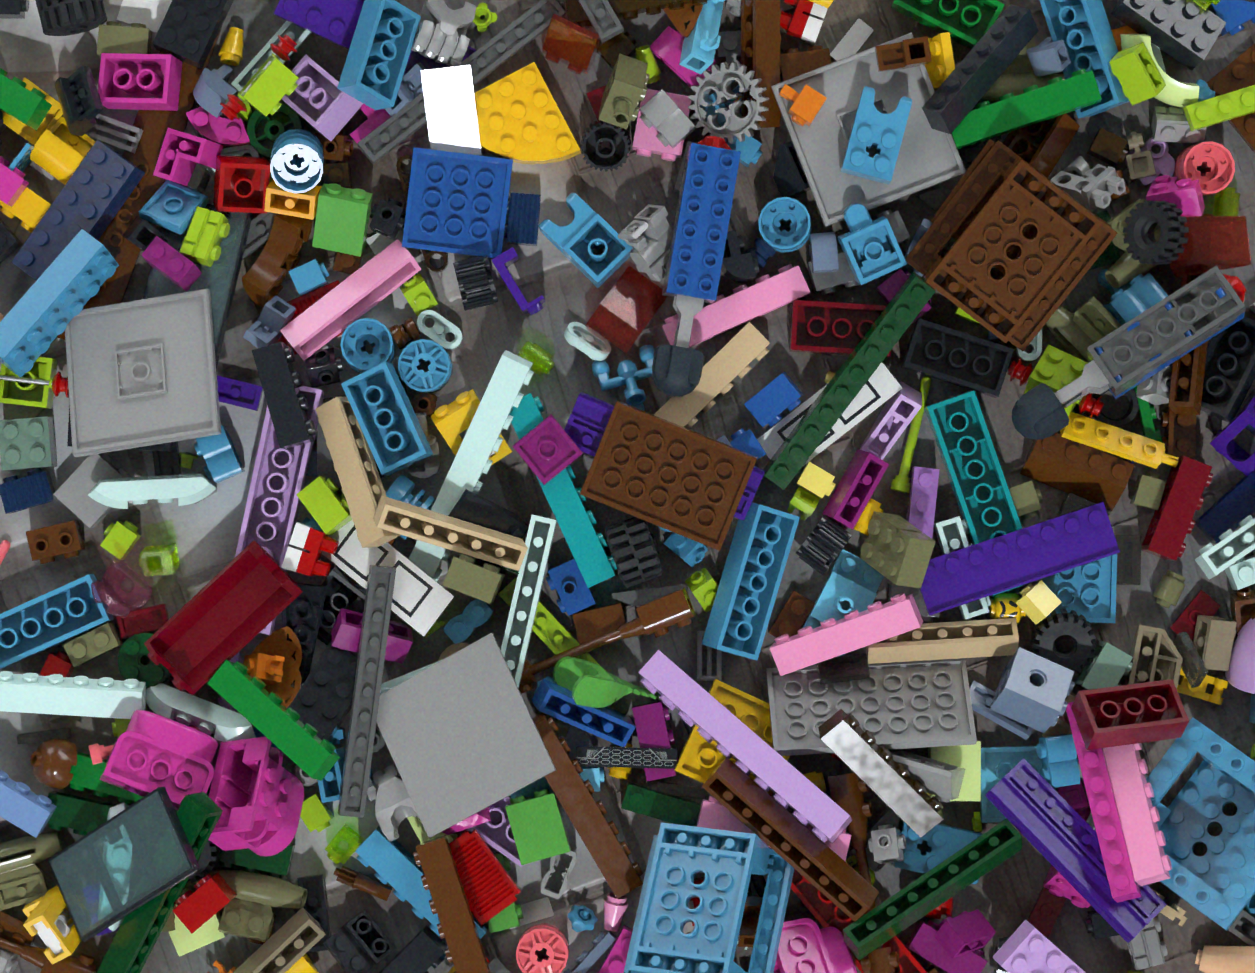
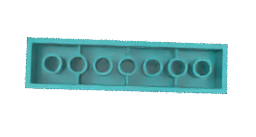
M973 390L925 407V412L960 513L966 522L969 532L968 536L972 545L1022 529L975 391ZM1008 589V590H1005V591H1002V592H999V593H996V594H993V595H990V596H994V595H997V594H1000V593H1003V592H1006V591H1009V590H1012V589Z
M531 393L523 396L518 408L513 406L510 415L513 416L511 423L519 440L544 420L541 412L545 411L539 397L533 398ZM568 465L545 485L537 477L587 587L590 588L616 576L614 570L617 567L613 556L607 557L603 549L607 546V543L602 533L597 534L593 525L597 524L591 510L586 511L583 502L587 500L585 496L580 495L582 489L581 487L575 488L572 482L576 477L571 466Z

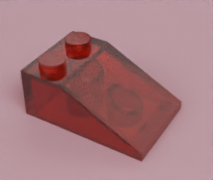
M553 14L542 52L546 54L545 58L556 64L561 61L568 65V70L578 75L581 72L588 74L598 53L597 49L600 47L599 35Z
M1246 216L1186 217L1187 222L1184 223V227H1189V233H1185L1184 237L1188 238V241L1182 244V247L1185 248L1183 253H1177L1179 258L1171 260L1170 268L1176 277L1205 273L1215 266L1219 270L1251 265Z
M628 266L588 320L586 327L627 355L668 296L662 295V288Z

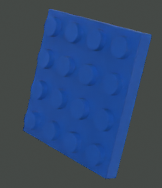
M413 147L402 247L472 256H488V258H495L502 254L513 159Z

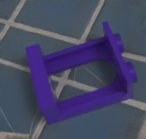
M511 247L493 258L492 262L523 314L525 315L529 312L532 316L543 309L542 304L545 303V299L541 295L530 303L526 301L507 270V267L520 260L514 248Z
M1254 397L1247 403L1243 411L1223 430L1219 429L1210 442V445L1218 453L1227 458L1236 469L1242 471L1246 476L1255 470V452L1250 456L1232 439L1248 424L1255 428Z

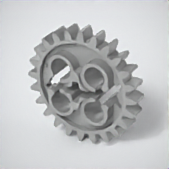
M727 62L721 63V68L718 65H712V72L708 69L703 71L705 78L696 77L700 85L691 86V89L696 94L688 96L689 99L694 101V104L688 106V109L695 110L696 113L690 118L699 120L695 127H704L703 136L711 133V136L723 138L725 142L728 138L730 144H735L736 137L740 142L745 141V135L748 137L754 136L752 128L755 130L761 129L757 121L766 120L761 115V112L769 110V108L762 106L763 102L768 101L769 98L762 97L761 93L767 89L766 87H758L762 79H753L755 71H749L746 74L747 66L742 65L738 69L737 63H731L729 67ZM734 80L739 83V92H748L751 85L750 95L757 101H738L730 104L729 107L715 110V113H722L726 117L724 126L719 125L717 114L709 115L707 118V111L700 106H717L726 103L729 99H736L742 96L741 93L735 94L731 90V83ZM712 89L717 93V100L714 103L709 99V92ZM742 104L748 107V115L746 117L740 114Z

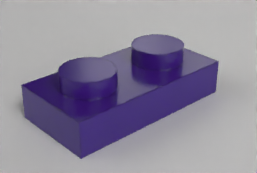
M217 375L219 402L258 411L263 393L262 386Z

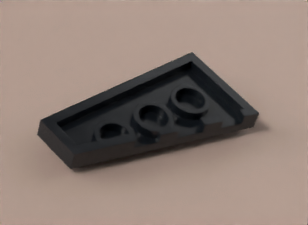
M297 583L303 592L282 611V628L290 627L300 642L302 660L299 671L301 674V684H304L310 674L328 586ZM287 634L286 640L292 642V640L289 638V635ZM294 651V654L292 655L294 661L296 660V658H295V653H296V651Z

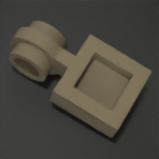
M1136 131L1131 132V135L1127 136L1130 151L1135 150V153L1126 155L1131 180L1155 176L1156 170L1151 150L1141 152V148L1145 147L1143 134H1137Z

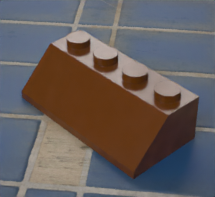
M1063 114L1009 132L1003 144L1048 178L1080 126L1068 114Z
M1055 433L1044 439L1033 440L1020 474L1094 505L1104 502L1105 508L1113 511L1126 488L1135 465L1090 446L1063 438L1061 434Z

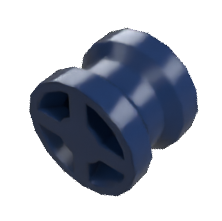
M759 237L754 240L752 248H748L744 252H751L752 258H757L758 265L763 268L767 264L766 260L776 253L770 245Z

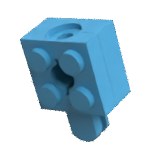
M854 203L846 207L844 219L850 231L837 238L858 284L863 285L907 265L887 218L882 216L872 221L867 208L862 204Z

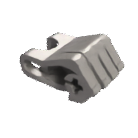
M424 0L420 11L421 19L411 50L450 67L460 66L470 41L466 37L468 26L473 22L476 5L465 1L463 8L452 10L447 7L444 0Z
M395 763L387 766L385 772L381 769L376 771L373 777L369 776L367 796L375 806L376 819L388 841L391 842L400 837L398 826L402 820L411 816L417 817L419 820L420 818Z

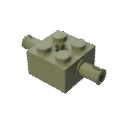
M619 53L603 92L598 120L627 129L630 120L635 121L639 111V107H637L639 101L643 102L647 92L646 85L650 74L646 73L648 63Z

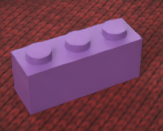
M914 466L911 471V488L906 520L922 531V533L932 538L940 469Z

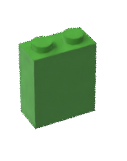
M324 183L318 197L312 247L361 257L366 245L373 193L359 188H344L335 183Z
M548 788L533 792L534 797L525 799L524 795L509 799L510 804L505 806L521 865L567 853L571 850L556 795L553 791L549 792Z

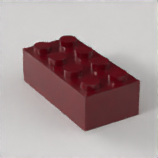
M793 300L789 352L850 355L887 306ZM891 351L888 353V355H887L885 358H888V357L891 356Z
M1186 456L1179 457L1177 466H1172L1159 509L1154 511L1140 550L1165 560L1176 561L1177 557H1182L1186 548V544L1183 543L1186 534H1190L1195 525V520L1192 518L1195 511L1200 510L1204 501V497L1201 496L1204 487H1209L1213 478V473H1210L1212 466Z
M1173 679L1078 691L1071 707L1087 750L1181 738L1189 723Z

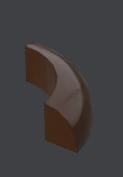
M283 214L274 215L272 230L263 251L250 270L242 277L246 293L260 307L264 308L266 303L280 293L283 289L281 284L288 271L297 267L302 257L298 252L303 245V241L308 242L313 220Z

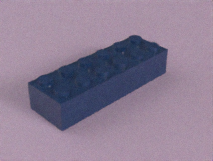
M97 140L12 260V263L37 281L81 229L96 240H99L145 172L114 149Z

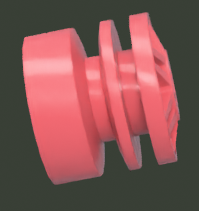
M1213 141L1191 145L1182 150L1175 160L1174 177L1178 176V180L1190 178L1193 181L1199 179L1202 196L1214 194L1225 189L1232 181L1235 173V163L1230 151L1222 144ZM1201 166V168L1205 169V173L1201 174L1200 171H1197V167Z
M547 923L535 924L527 928L521 935L516 950L517 964L523 973H561L566 967L569 955L568 940L564 933L556 926ZM547 949L546 954L548 957L544 956L542 959H539L536 950Z

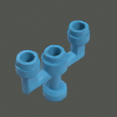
M645 345L639 350L641 362L645 363L646 368L637 370L635 363L631 360H624L618 364V377L612 379L609 378L610 368L606 361H594L592 363V372L594 377L598 378L601 391L603 392L626 384L629 391L625 396L627 404L630 406L642 404L646 400L644 390L638 388L636 381L652 377L655 353L652 345Z

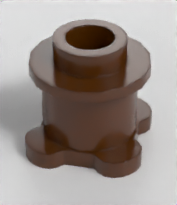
M416 393L413 396L411 405L415 413L424 412L431 418V415L436 410L438 398L433 393ZM423 400L428 401L426 409L420 408V403Z

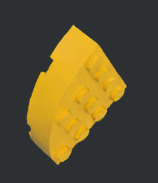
M535 62L474 93L480 146L487 153L499 158L513 159V162L521 164L554 163L581 154V150Z

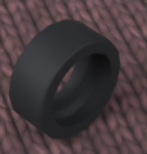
M1131 389L1125 393L1129 400V409L1123 417L1111 419L1106 417L1102 411L1099 416L1094 415L1093 417L1097 421L1118 428L1129 424L1136 417L1139 410L1135 390ZM1107 391L1103 392L1102 394L1093 393L1092 397L1097 399L1098 397L1103 396Z

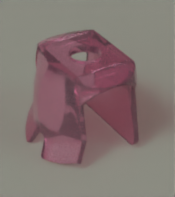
M113 559V564L105 571L101 582L96 581L91 584L92 595L96 603H105L108 606L107 613L115 616H127L131 610H138L148 603L152 596V588L126 562ZM127 578L135 583V588L130 593H126L121 589L122 581Z

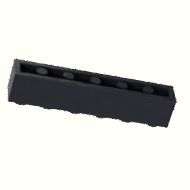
M1010 4L924 104L922 109L932 129L951 134L1039 31L1030 9Z

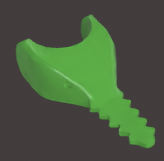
M566 656L556 663L553 670L554 681L557 685L572 691V697L576 705L603 708L630 693L661 700L659 698L661 694L658 692L653 695L649 690L627 682L604 670L600 665L588 660Z

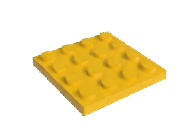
M714 679L708 693L773 748L769 703ZM694 724L674 771L704 784L711 773L726 757L716 748L718 744L715 741L709 743L699 735L698 727ZM782 756V757H783L785 760L788 761V759H789L790 756ZM733 757L729 759L734 764L736 763V760ZM753 774L749 775V777L754 781L756 777ZM769 790L767 793L772 797L773 792Z

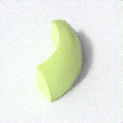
M1120 34L1122 50L1142 42L1147 48L1166 84L1163 90L1155 96L1156 99L1181 108L1198 102V85L1177 81L1161 69L1152 51L1151 36L1147 34Z

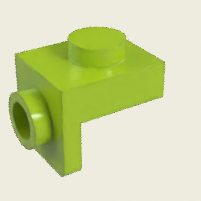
M420 272L400 286L402 293L417 317L423 311L438 305L437 300Z
M703 568L700 571L694 572L685 583L707 613L713 607L718 585L707 569Z

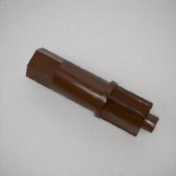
M343 865L341 869L336 868L333 874L338 876L336 881L385 901L388 900L393 888Z

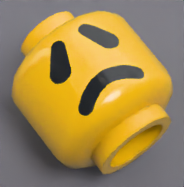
M1000 593L995 595L994 599H990V619L1016 618V622L1019 624L1021 616H1026V613L1016 603L1020 599L1019 594Z

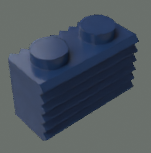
M513 192L510 194L507 205L509 219L508 223H505L504 238H507V244L537 246L541 195Z
M41 468L27 471L28 476L18 479L17 475L4 478V483L0 484V496L5 513L12 514L56 501L57 497L53 495L55 490L50 472H42Z

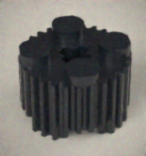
M595 120L594 124L591 123L589 128L587 127L583 133L581 140V153L584 154L583 160H586V164H590V168L595 167V170L600 168V171L605 169V172L608 169L611 171L613 169L618 170V166L622 167L629 157L631 149V137L628 136L629 131L601 120L599 122ZM602 141H609L611 149L607 147L602 149L600 147Z
M478 256L453 263L465 311L493 305L498 302L488 256Z
M823 515L795 554L823 575L852 535L830 518H826Z

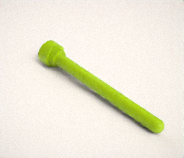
M924 376L921 379L919 392L922 393V407L911 421L899 475H896L895 479H892L890 489L897 492L910 493L911 483H909L910 478H908L931 384L929 376Z

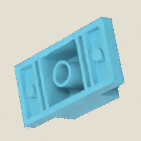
M842 549L802 628L811 626L814 629L821 626L820 623L827 619L835 618V621L842 619L845 613H849L852 610L857 609L858 612L868 610L867 606L873 603L884 576L860 557ZM845 654L837 656V658L843 660Z

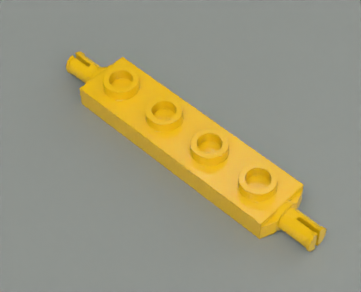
M1071 412L1069 415V424L1060 430L1061 437L1155 469L1161 463L1176 467L1179 457L1165 453V443Z

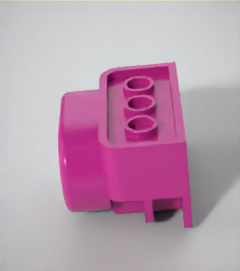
M136 710L131 717L126 732L121 734L115 742L100 780L142 797L159 787L165 786L174 809L179 810L180 803L186 795L200 792L207 793L214 775L211 763L218 748V742L213 737L164 716L145 710Z
M266 736L226 741L220 744L209 798L223 812L208 840L222 850L229 851L248 848L257 855L272 856L283 851L291 843L297 832L304 801V787L298 777L282 766V752L276 747H271V741Z
M809 918L783 923L774 973H857L849 947L844 942L843 934L837 928L826 927L819 929L817 923Z

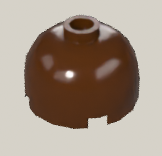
M49 739L44 741L32 753L30 759L36 779L43 785L51 788L64 789L67 787L74 775L70 773L71 766H76L77 749L74 742H69L66 739Z

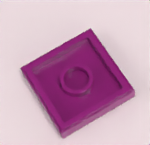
M552 414L512 446L543 485L583 454Z

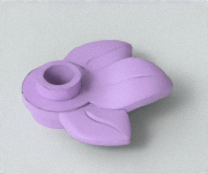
M1152 137L1145 142V147L1141 148V152L1151 150V147L1154 145L1160 148V153L1154 154L1152 152L1156 175L1140 179L1143 185L1152 183L1160 173L1172 177L1175 171V160L1168 153L1169 147L1167 142L1153 141ZM1131 150L1128 155L1134 154L1135 150Z

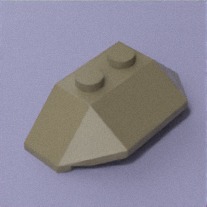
M1138 625L1129 655L1133 657L1131 660L1133 666L1125 677L1124 685L1173 679L1177 689L1182 656L1164 629Z

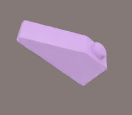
M902 381L900 382L902 389L887 400L860 447V450L870 452L881 460L884 459L922 407V393Z

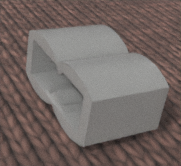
M663 89L640 108L642 113L640 119L648 128L653 126L659 132L656 137L665 147L668 145L672 148L676 147L695 130V125Z
M571 848L570 852L551 857L550 868L545 872L541 883L542 894L555 899H559L563 895L567 886L568 875L575 866L576 849Z

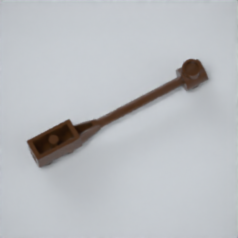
M682 588L637 607L636 610L639 617L623 624L615 631L533 665L525 659L519 686L520 693L522 694L533 689L531 684L536 682L535 674L554 667L563 657L570 656L576 658L622 638L626 639L646 634L651 635L653 633L655 638L669 633L668 627L677 624L678 628L691 624V618L695 616V611L686 589Z
M855 773L828 777L831 799L846 811L852 819L847 826V830L851 835L853 848L856 850L860 875L872 885L866 848L868 817L873 816V809L870 801L865 802L863 792L868 791V785ZM875 900L866 911L867 913L876 907ZM883 944L861 959L863 973L895 972L894 967L900 965L897 951L891 952V947L883 948Z
M0 937L1 949L20 955L24 960L41 968L40 973H95L97 965L93 964L94 958L83 953L80 954L79 958L70 955L52 965L44 954L46 948L22 946Z

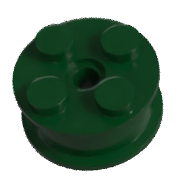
M282 104L273 115L268 114L264 116L255 110L248 121L247 135L252 147L263 157L271 159L274 141L280 134L292 129L304 130V127L295 111ZM279 128L278 134L273 135L272 130Z
M140 633L130 637L123 643L118 654V668L125 680L137 679L139 682H146V688L160 683L163 684L172 675L161 663L156 665L151 660L148 665L145 663V657L149 650L144 643L154 633Z

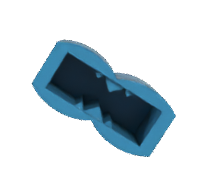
M1150 273L1145 276L1139 274L1130 282L1131 287L1126 291L1120 289L1110 297L1112 302L1108 307L1123 325L1168 297L1167 293Z
M221 426V434L196 438L197 443L194 444L198 456L205 459L206 466L203 468L209 480L213 479L214 483H219L245 472L226 426Z
M475 599L466 606L463 614L455 616L446 624L444 632L455 644L460 643L473 633L475 627L487 622L494 610L487 602Z
M1061 734L1039 738L1036 751L1038 757L1042 760L1040 775L1053 788L1080 784V771L1073 735Z

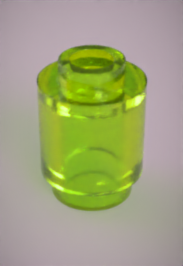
M1226 187L1215 193L1213 214L1218 222L1235 223V219L1239 214L1240 193H1235L1236 188Z
M529 341L524 344L517 355L532 362L533 365L530 370L539 376L543 373L548 375L555 365V362L552 361L554 356L538 344H532Z

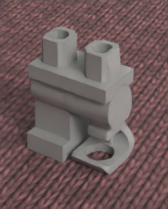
M1082 156L1076 158L1064 171H1060L1051 179L1053 183L1091 212L1097 207L1105 209L1110 204L1113 193L1121 195L1126 190L1124 179L1116 177L1115 168L1097 164L1090 169L1089 164ZM1073 170L1077 171L1076 175L1072 174Z
M648 204L634 217L635 220L618 234V238L634 247L630 256L635 262L638 272L647 273L653 281H661L666 274L662 266L665 264L667 266L673 229L666 219L668 212L665 206Z

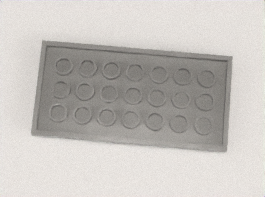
M965 658L875 664L864 662L861 663V667L854 666V668H849L847 664V669L845 664H840L841 670L839 664L833 667V664H831L832 671H826L830 670L826 669L829 666L814 665L780 676L778 668H766L773 749L781 756L834 753L820 739L818 727L840 709L847 715L851 713L858 720L859 727L864 732L866 730L871 732L876 739V744L880 748L885 747L891 750L976 744L977 738Z

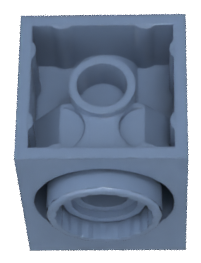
M1019 647L1003 669L990 710L1045 733L1050 726H1055L1059 715L1063 716L1067 708L1068 702L1065 701L1066 695H1070L1075 682L1071 681L1074 671Z

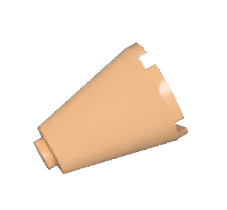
M1204 945L1203 950L1198 949L1195 964L1200 965L1199 970L1204 973H1255V946Z

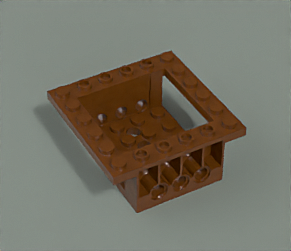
M997 140L905 257V261L924 275L925 281L973 319L1003 342L1007 343L1009 341L1023 352L1118 232ZM1002 175L1005 179L947 254L941 257L938 253L997 178ZM1028 224H1032L1037 228L1036 235L1030 239L1025 238L1022 234L1023 228ZM1010 245H1018L1021 249L1019 257L1015 259L1009 258L1006 255L1007 248ZM1001 265L1004 267L1005 274L1002 278L995 279L990 275V270L993 266Z

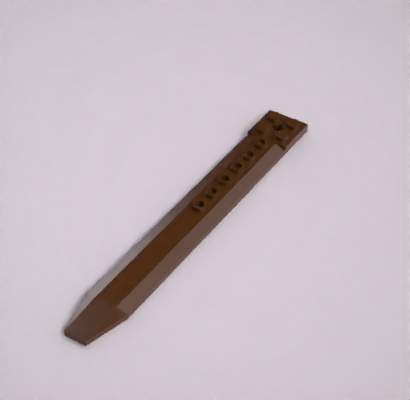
M222 27L202 70L182 61L178 111L138 110L133 126L143 130L135 154L124 150L122 156L144 171L145 174L98 240L105 246L119 266L116 268L114 275L101 285L98 293L87 301L83 309L122 303L141 250L122 235L136 216L140 217L139 211L166 181V179L154 176L153 173L167 129L185 131L189 120L186 112L193 109L196 101L193 89L205 67L208 68ZM130 132L129 135L135 137L136 133ZM127 140L126 145L131 146L132 142ZM65 331L57 337L65 340Z

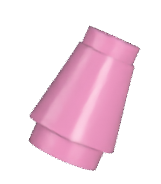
M608 893L607 898L604 899L605 930L619 931V926L628 906L625 895L617 899L614 893Z

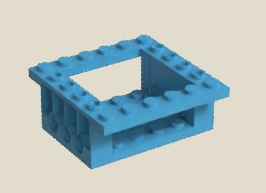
M1192 717L1181 738H1177L1146 779L1147 783L1150 782L1153 788L1154 797L1151 798L1153 807H1155L1197 752L1204 759L1169 805L1168 809L1171 812L1159 827V831L1163 832L1166 845L1163 846L1164 854L1169 856L1172 870H1169L1170 879L1159 882L1227 931L1255 894V761ZM1228 803H1234L1237 806V812L1233 816H1226L1223 812L1224 806ZM1211 824H1221L1222 832L1219 836H1211L1209 834L1208 828ZM1196 844H1206L1207 852L1204 856L1199 857L1194 854L1193 848Z
M661 822L659 834L653 835L624 973H774L794 868L773 849H770L757 834ZM698 873H705L704 881L701 884H694V877ZM751 874L767 876L749 969L748 972H745L734 962V956ZM694 897H699V906L695 909H689V901ZM694 922V930L689 934H684L683 928L685 924Z

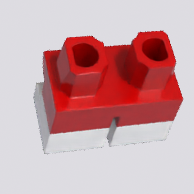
M784 0L785 4L796 7L794 15L781 11L780 27L788 31L787 35L800 38L814 46L827 8L808 0Z
M296 522L289 544L309 550L310 552L288 546L281 568L308 576H328L331 563L320 560L322 551L335 554L339 541L329 537L324 531Z

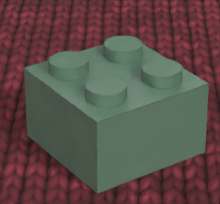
M53 417L0 420V454L3 471L57 467Z
M1099 640L1097 649H1094V659L1089 658L1090 664L1088 667H1083V671H1081L1075 681L1076 685L1085 690L1120 686L1118 682L1122 675L1126 677L1133 666V663H1131L1132 656L1108 642Z

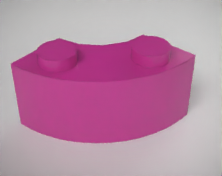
M668 26L650 45L651 51L689 88L691 86H699L700 84L697 82L696 77L705 78L704 74L696 73L679 65L684 37L681 36L679 31L676 32ZM714 60L707 68L709 71L712 72V65H715L716 61Z
M202 107L186 112L191 124L206 139L224 145L223 147L227 148L251 145L247 135L246 124L241 118H239L240 120L233 119L232 121L220 116L216 118Z

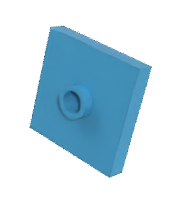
M166 180L139 211V216L144 220L181 235L190 225L196 207L205 208L209 203V199L204 194Z

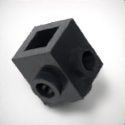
M389 198L388 201L381 199L378 205L375 204L370 213L372 220L369 227L371 230L395 240L398 231L404 229L406 211L402 208V203Z
M334 347L318 350L305 360L311 388L341 382L340 372L344 371L341 356L336 357Z

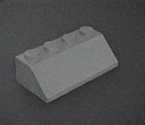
M900 749L889 750L893 760L897 764H903L909 771V776L914 781L919 780L927 793L935 795L942 802H949L959 797L965 773L964 768Z

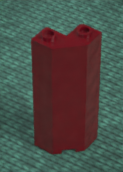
M253 540L144 643L149 650L147 656L154 664L158 665L161 663L170 671L174 677L171 681L180 691L185 689L191 695H194L213 677L225 660L230 661L303 591L293 578L281 569L275 562V559Z

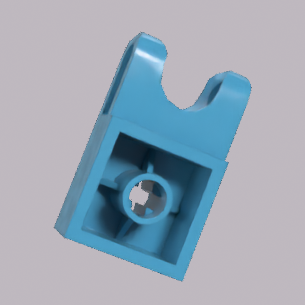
M865 86L861 93L840 172L889 185L909 117L912 99L905 96L902 97L895 111L890 114H883L874 105L875 90ZM874 147L878 154L871 158L868 156L869 152H866V149Z
M571 193L566 198L567 207L574 214L572 223L567 226H558L551 220L545 219L538 226L540 232L599 288L631 257L630 253L633 251V247L624 240L619 239L618 233L576 193ZM593 248L597 250L603 248L602 254L594 255Z
M901 819L899 830L906 838V849H903L904 861L893 862L892 865L896 868L925 874L983 835V833L939 823L920 838ZM923 840L929 846L925 852H921L917 848L918 843L922 844ZM979 879L973 882L972 884H977Z

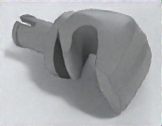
M424 412L415 414L433 455L408 466V470L411 476L425 479L438 473L441 463L436 436L428 434L427 415Z

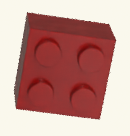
M216 155L213 204L217 211L267 213L264 211L266 188L270 181V163L267 158Z
M210 873L194 885L197 889L194 893L188 890L175 901L177 907L172 911L191 934L237 896L219 873H216L213 877Z

